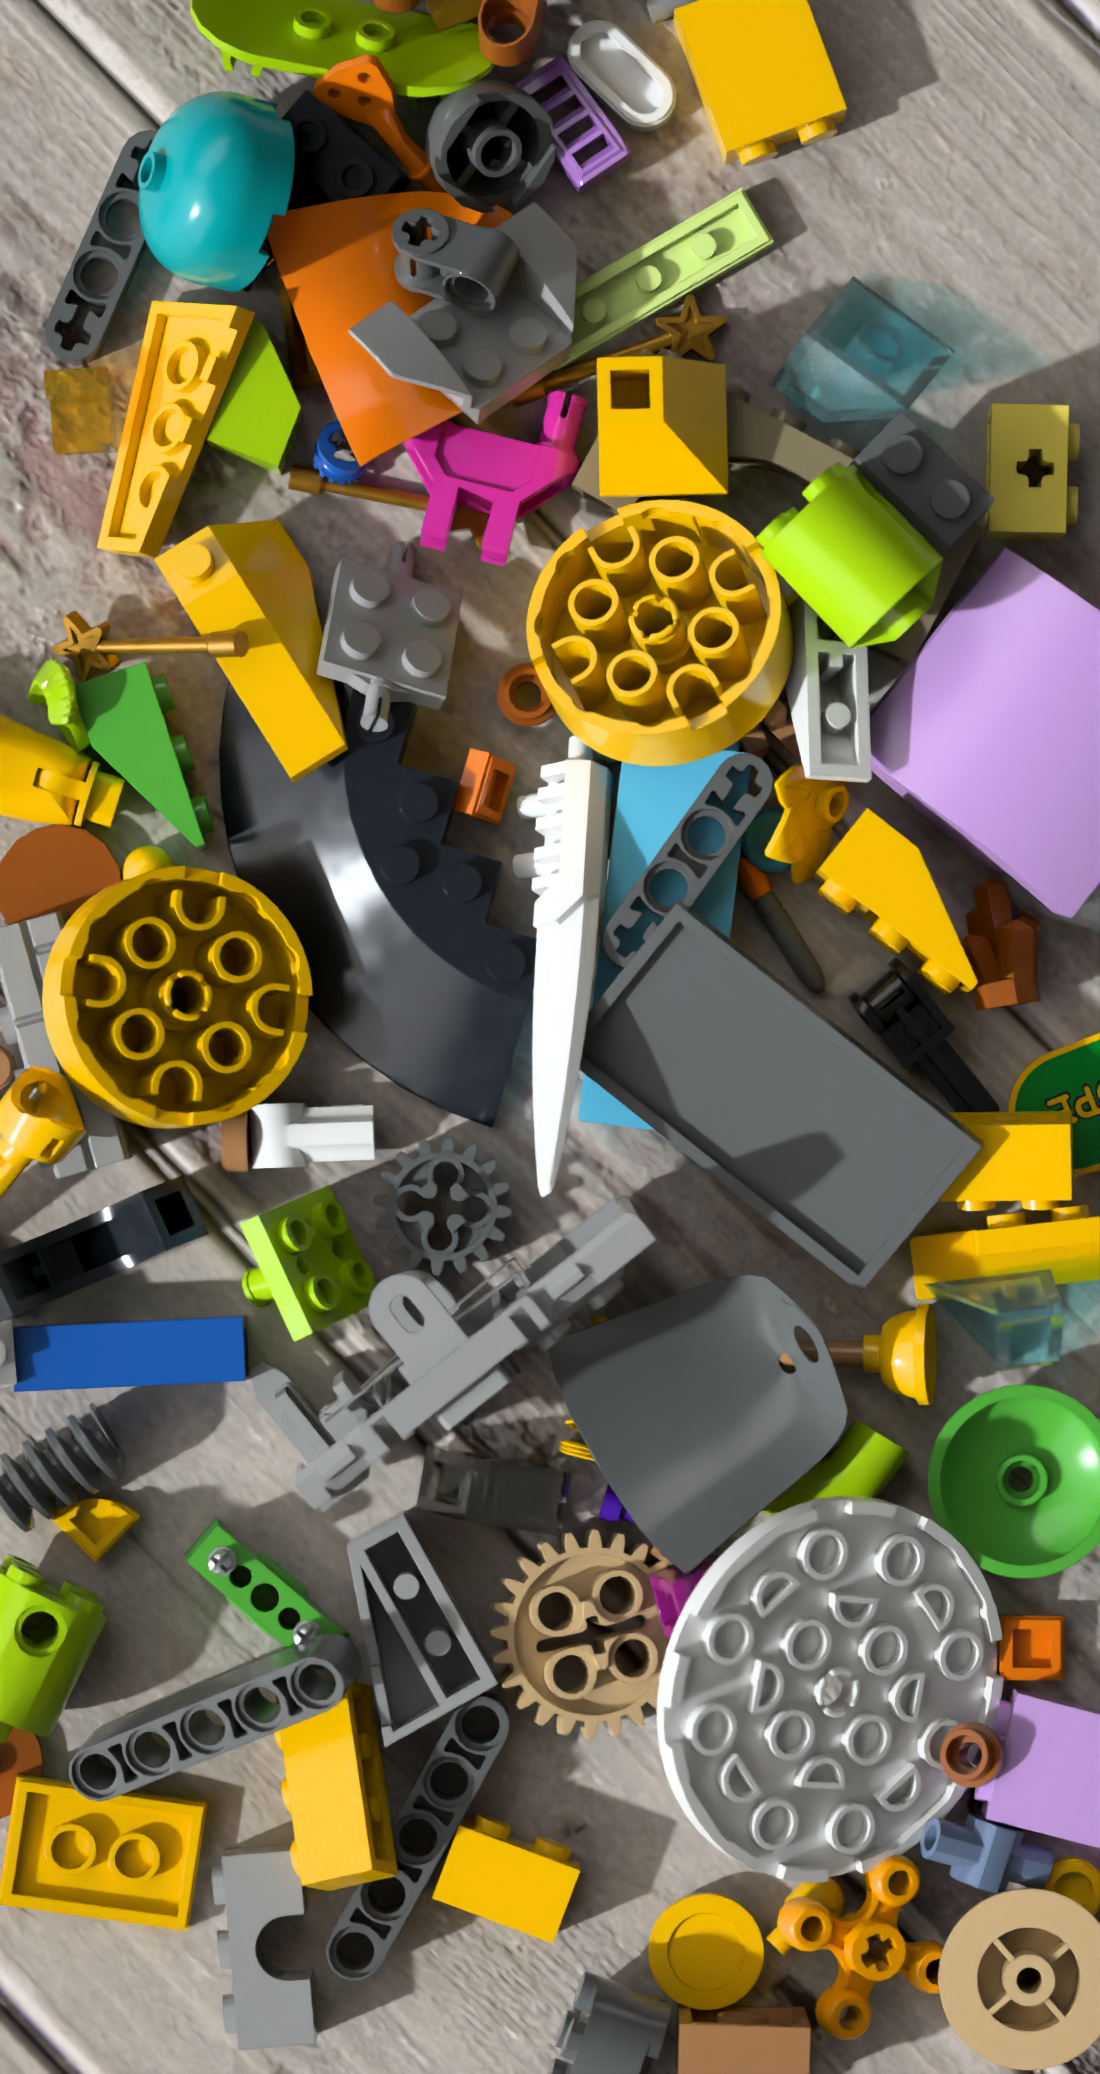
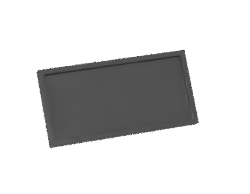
M680 899L588 1012L579 1070L859 1293L864 1290L983 1146V1141Z

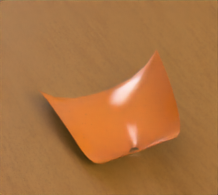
M412 191L366 196L288 210L285 216L274 214L271 228L267 234L273 255L304 334L310 355L317 367L347 441L360 466L463 412L439 390L390 377L365 348L349 334L351 327L390 300L408 316H411L435 299V297L411 292L403 288L396 280L394 263L399 252L394 247L391 231L393 223L401 214L408 210L426 208L470 224L495 229L513 216L512 213L496 204L491 207L495 212L481 213L462 207L448 192ZM427 227L428 240H432L430 227ZM412 262V273L414 275H417L416 262Z

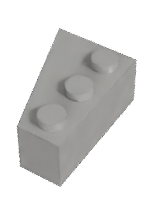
M406 1509L348 1542L347 1551L368 1652L372 1683L376 1694L384 1746L387 1747L496 1686L499 1676Z

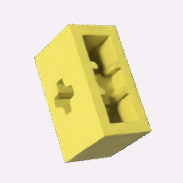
M991 404L987 412L985 490L995 501L984 515V539L1060 541L1066 534V525H1076L1078 517V487L1067 486L1068 461H1078L1080 426L1079 423H1069V405ZM1028 458H1036L1038 470L1048 471V475L1043 476L1037 487H1029L1028 477L1023 474H1017V470L1024 467Z

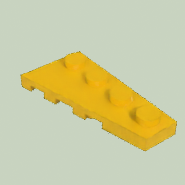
M152 301L97 548L115 554L149 558L158 557L255 312L233 305Z

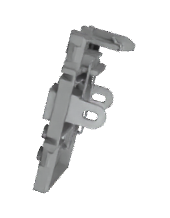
M617 1194L527 1267L523 1268L515 1258H511L458 1303L455 1302L440 1281L425 1271L418 1269L406 1270L398 1275H392L382 1280L372 1291L369 1301V1312L376 1329L396 1354L377 1372L375 1371L374 1375L361 1387L357 1385L344 1369L334 1376L332 1387L337 1395V1400L331 1405L326 1404L320 1409V1414L287 1373L263 1359L251 1367L248 1372L256 1399L309 1463L305 1466L301 1462L297 1466L295 1486L314 1510L319 1508L322 1513L327 1511L369 1477L370 1466L392 1451V1446L401 1439L405 1441L413 1435L415 1428L433 1414L446 1431H449L521 1372L508 1356L516 1348L520 1350L523 1346L529 1350L536 1343L542 1351L547 1350L571 1331L573 1325L570 1323V1316L587 1303L593 1310H597L616 1296L624 1288L621 1282V1276L625 1273L623 1266L656 1240L647 1219L629 1196ZM512 1262H515L521 1269L513 1273L465 1311L459 1307ZM404 1296L408 1297L422 1313L424 1325L417 1323L405 1308ZM396 1358H400L398 1361H396L394 1364L388 1367ZM398 1366L394 1371H392L389 1375L382 1379V1377L385 1376L389 1371Z

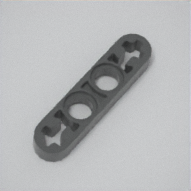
M140 131L131 136L123 146L47 319L44 331L46 343L54 356L64 364L73 366L84 365L95 359L100 353L148 244L141 227L132 235L120 236L109 229L107 219L111 209L119 203L128 202L139 207V192L128 188H120L124 179L128 180L133 186H136L140 164L134 157L138 152L142 154L148 152L158 131ZM93 261H108L117 269V282L113 289L107 293L94 294L83 286V271ZM77 295L89 306L105 308L100 318L89 310L83 326L86 334L91 337L87 345L76 343L72 351L65 350V340L58 331L62 325L73 327L81 312L78 305L69 304L72 296Z
M739 753L727 758L719 766L609 920L603 932V948L606 956L614 965L624 968L636 953L635 951L631 952L627 958L619 955L617 950L620 940L614 933L619 926L628 930L632 929L642 916L641 912L630 909L637 898H640L652 913L661 917H665L673 907L663 906L653 899L650 892V883L653 877L663 870H675L681 873L688 885V893L682 902L691 908L765 805L773 788V776L769 766L761 758L753 754ZM749 766L758 772L755 784L761 789V792L756 797L746 793L740 798L733 811L744 814L745 817L739 825H735L723 810L707 805L705 802L711 794H715L719 801L723 803L733 785L730 779L726 777L727 773L732 769L743 773ZM702 817H710L717 820L725 831L723 846L711 854H702L695 851L690 846L687 838L690 825ZM652 921L644 933V942L657 927L654 921Z

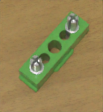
M215 1518L185 1552L184 1555L188 1558L186 1562L220 1590L233 1606L263 1632L273 1636L287 1649L323 1634L333 1633L342 1635L345 1638L350 1636L340 1624L307 1597L308 1590L267 1554H257L218 1519ZM236 1566H245L250 1570L252 1577L249 1583L240 1584L235 1581L232 1573ZM263 1583L274 1586L279 1594L278 1604L271 1608L259 1606L253 1596L254 1588ZM284 1608H294L298 1611L300 1621L297 1625L290 1626L282 1621L281 1611ZM314 1664V1667L320 1671L323 1665Z

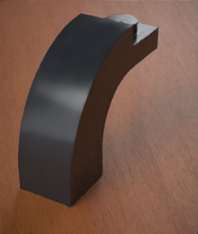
M184 1175L143 1190L51 1232L0 1251V1322L58 1300L209 1234Z

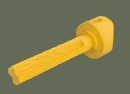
M37 1066L28 1068L20 1074L0 1100V1132L3 1135L0 1139V1200L33 1160L49 1164L64 1161L86 1133L69 1080L51 1069ZM36 1087L37 1091L33 1094L31 1098H29L33 1089Z

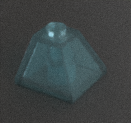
M853 276L806 330L770 386L787 397L794 407L807 412L821 423L892 419L900 411L904 414L907 413L950 360L955 350Z

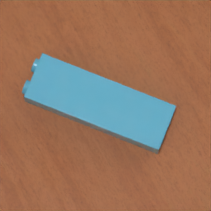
M740 741L709 757L680 765L656 767L622 762L592 1007L623 970V968L611 962L603 948V932L609 920L719 766L727 758L739 753H745L739 752ZM749 766L743 773L736 772L733 769L727 773L726 777L730 779L733 785L723 803L719 801L715 794H711L705 802L707 805L723 810L735 825H739L745 817L744 814L734 812L733 808L740 798L748 793L751 768ZM702 817L690 825L687 838L690 846L695 851L702 854H711L723 846L725 831L717 820L710 817ZM742 837L691 907L693 911L729 939ZM663 870L653 877L650 883V892L657 903L663 906H674L679 899L681 901L685 899L688 893V885L681 873L675 870ZM637 898L630 907L631 910L642 913L638 922L630 930L619 926L614 933L620 940L617 952L625 958L631 952H637L644 944V933L652 921L658 926L664 919V917L652 913L640 898ZM584 1074L578 1121L656 1131Z

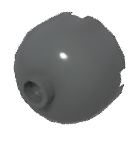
M498 79L479 80L461 90L447 94L436 106L427 125L425 154L436 181L462 207L481 213L495 212L491 207L496 204L501 206L510 201L516 206L526 201L545 182L555 160L556 146L551 142L552 131L550 125L554 126L550 115L525 90Z

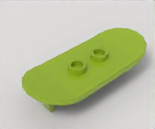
M190 0V14L199 31L214 46L221 50L223 68L226 71L233 72L238 59L253 65L250 76L259 77L263 67L320 78L337 63L371 54L380 59L394 83L395 94L408 96L410 108L419 109L422 97L440 95V103L447 94L461 90L481 80L491 72L495 65L485 59L479 50L478 25L470 21L438 32L431 15L412 11L392 13L380 9L373 3L358 0Z

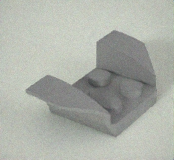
M532 202L495 228L515 242L520 256L494 309L490 312H470L454 303L435 298L411 316H408L390 300L349 329V334L365 348L390 377L441 391L476 424L482 422L569 360L575 315L577 245L535 202Z

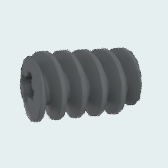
M94 1403L89 1404L91 1425L86 1426L73 1414L67 1417L70 1435L68 1438L64 1439L51 1427L45 1429L47 1450L42 1452L29 1440L22 1443L24 1463H17L6 1452L0 1455L3 1473L0 1476V1509L21 1530L28 1532L35 1528L33 1508L48 1520L57 1515L55 1495L70 1507L79 1503L77 1483L81 1484L92 1494L102 1490L99 1470H102L114 1481L124 1477L123 1453L107 1421Z

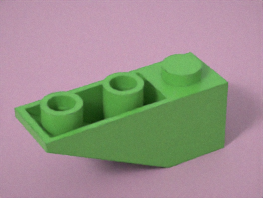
M146 662L75 684L77 703L92 747L199 851L209 849L205 833L215 831V826L204 794L192 797L185 773L196 769L184 733L172 736L165 713L176 708L164 673L153 676L150 667Z

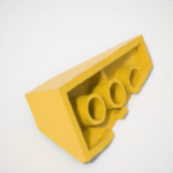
M278 519L208 525L154 559L202 637H209L212 632L243 631L247 635L249 649L244 657L215 659L293 783L348 750L335 682L333 679L316 674L324 629L318 615L312 572Z

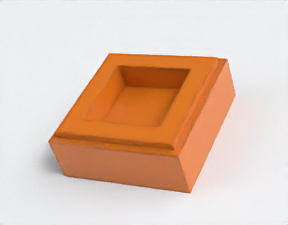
M470 748L452 810L477 821L498 826V823L501 822L516 771L515 765L491 753Z
M998 1614L1003 1638L998 1640V1675L1003 1677L1004 1680L1064 1681V1616L1050 1614Z

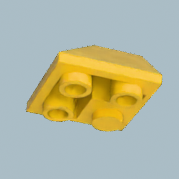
M666 356L597 357L600 498L728 495L726 365Z

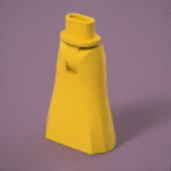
M0 713V816L61 825H72L74 818L75 826L81 827L83 820H88L111 828L125 779L99 771L100 763L94 760L90 767L92 760L90 757L80 751L77 752L75 748L55 738L29 728Z

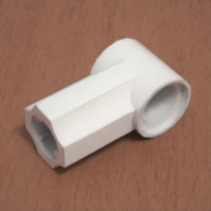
M306 1103L257 1104L249 1110L251 1169L308 1167V1162L375 1160L373 1105H331V1107L306 1108Z

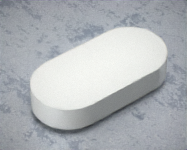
M594 20L581 25L573 33L567 48L568 65L582 84L625 126L636 131H653L663 126L671 118L676 104V89L671 77L622 29L608 21Z

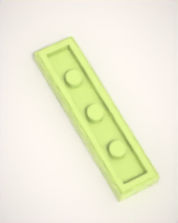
M741 187L576 284L574 328L569 360L557 367L554 372L575 363L682 300L687 294L694 293L772 247L774 240L743 188Z

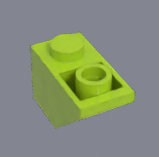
M252 320L227 387L208 430L209 434L206 440L210 448L282 475L304 415L265 326Z

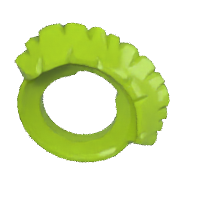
M53 658L46 660L32 681L29 695L27 696L28 701L32 704L47 706L50 723L57 725L70 746L79 752L89 745L90 739L78 713L74 680L69 669L62 662Z

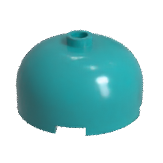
M230 91L209 92L194 97L180 105L159 128L139 169V218L144 238L151 252L174 275L196 284L228 292H237L247 287L267 262L269 254L266 250L260 248L271 228L274 214L286 215L294 173L295 150L293 130L290 121L278 118L276 112L277 103Z

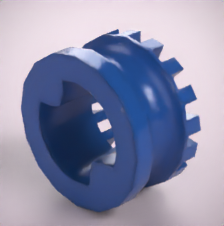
M339 420L327 424L320 432L318 441L314 446L312 454L314 468L316 470L319 469V475L322 478L324 476L329 478L327 482L333 483L335 480L338 482V485H344V482H348L350 485L356 479L359 481L362 475L365 474L370 461L360 466L357 459L353 462L337 459L334 456L336 447L333 445L334 442L337 441V444H341L344 441L346 446L349 443Z

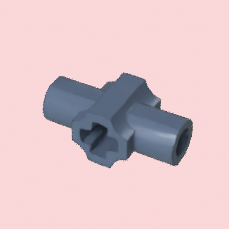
M968 1814L965 1825L933 1817L925 1825L920 1841V1851L923 1858L950 1865L949 1875L954 1879L993 1893L1006 1891L1009 1882L1030 1888L1042 1889L1047 1884L1053 1867V1856L1050 1849L1022 1842L1024 1831L1012 1825L986 1819L983 1815Z

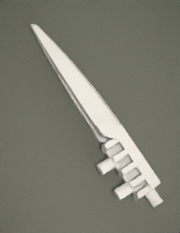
M575 735L569 738L568 759L566 761L541 766L540 778L546 781L548 786L538 788L537 793L520 795L516 803L519 817L522 820L536 819L535 830L545 836L544 846L534 848V852L517 854L513 858L515 876L520 880L532 878L531 890L540 895L535 901L533 927L537 929L533 1000L532 1076L536 1167L541 1197L551 1193L554 1188L567 1134L588 1018L598 920L605 911L613 776L607 767L593 761L594 749L584 744Z

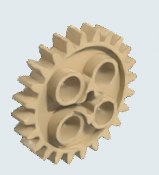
M587 1529L582 1547H579L572 1532L561 1533V1551L556 1552L545 1541L538 1542L537 1551L541 1561L535 1564L524 1557H518L516 1563L524 1577L520 1582L508 1578H501L499 1581L504 1589L511 1594L509 1602H490L489 1608L504 1616L503 1625L487 1628L486 1635L502 1639L504 1647L490 1654L488 1659L493 1663H508L510 1668L501 1676L498 1685L503 1688L519 1685L522 1689L515 1697L513 1705L518 1709H524L536 1702L538 1705L534 1712L533 1722L541 1726L546 1724L554 1714H557V1733L568 1736L576 1720L580 1723V1729L584 1738H595L600 1721L603 1722L610 1735L620 1736L622 1716H626L634 1725L641 1727L645 1725L641 1706L646 1703L657 1709V1691L659 1690L661 1670L670 1638L663 1635L647 1574L666 1569L668 1564L659 1559L647 1566L643 1564L648 1551V1545L638 1542L627 1554L624 1553L625 1537L621 1533L614 1532L605 1548L602 1547L601 1537L596 1529ZM619 1577L627 1587L628 1597L621 1609L615 1612H608L600 1602V1590L608 1579ZM557 1592L564 1598L567 1613L564 1620L558 1626L546 1628L538 1617V1607L540 1601L546 1595ZM637 1615H642L645 1619L641 1627L598 1635L594 1638V1649L591 1645L581 1642L567 1643L541 1653L536 1649L537 1643L541 1640L573 1635L587 1629V1618L591 1623L605 1626L625 1621ZM634 1639L642 1649L643 1659L636 1671L623 1675L615 1664V1653L623 1642ZM573 1655L581 1665L582 1675L575 1687L561 1691L553 1679V1670L561 1658Z

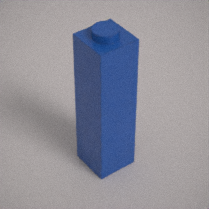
M247 1315L13 1327L17 1376L14 1392L236 1382L249 1379Z

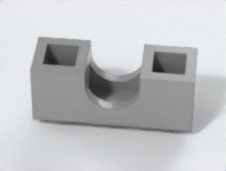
M292 1842L226 1848L222 1855V1865L212 1866L214 1904H226L228 1930L217 1931L220 1969H231L233 1994L223 1995L224 2027L226 2034L237 2033L238 2051L316 2044L319 2034L313 1969L299 1971L281 1970L273 1966L265 1958L259 1942L260 1931L268 1922L282 1916L305 1914L308 1906L306 1886H301V1878L296 1874L292 1865L290 1855Z

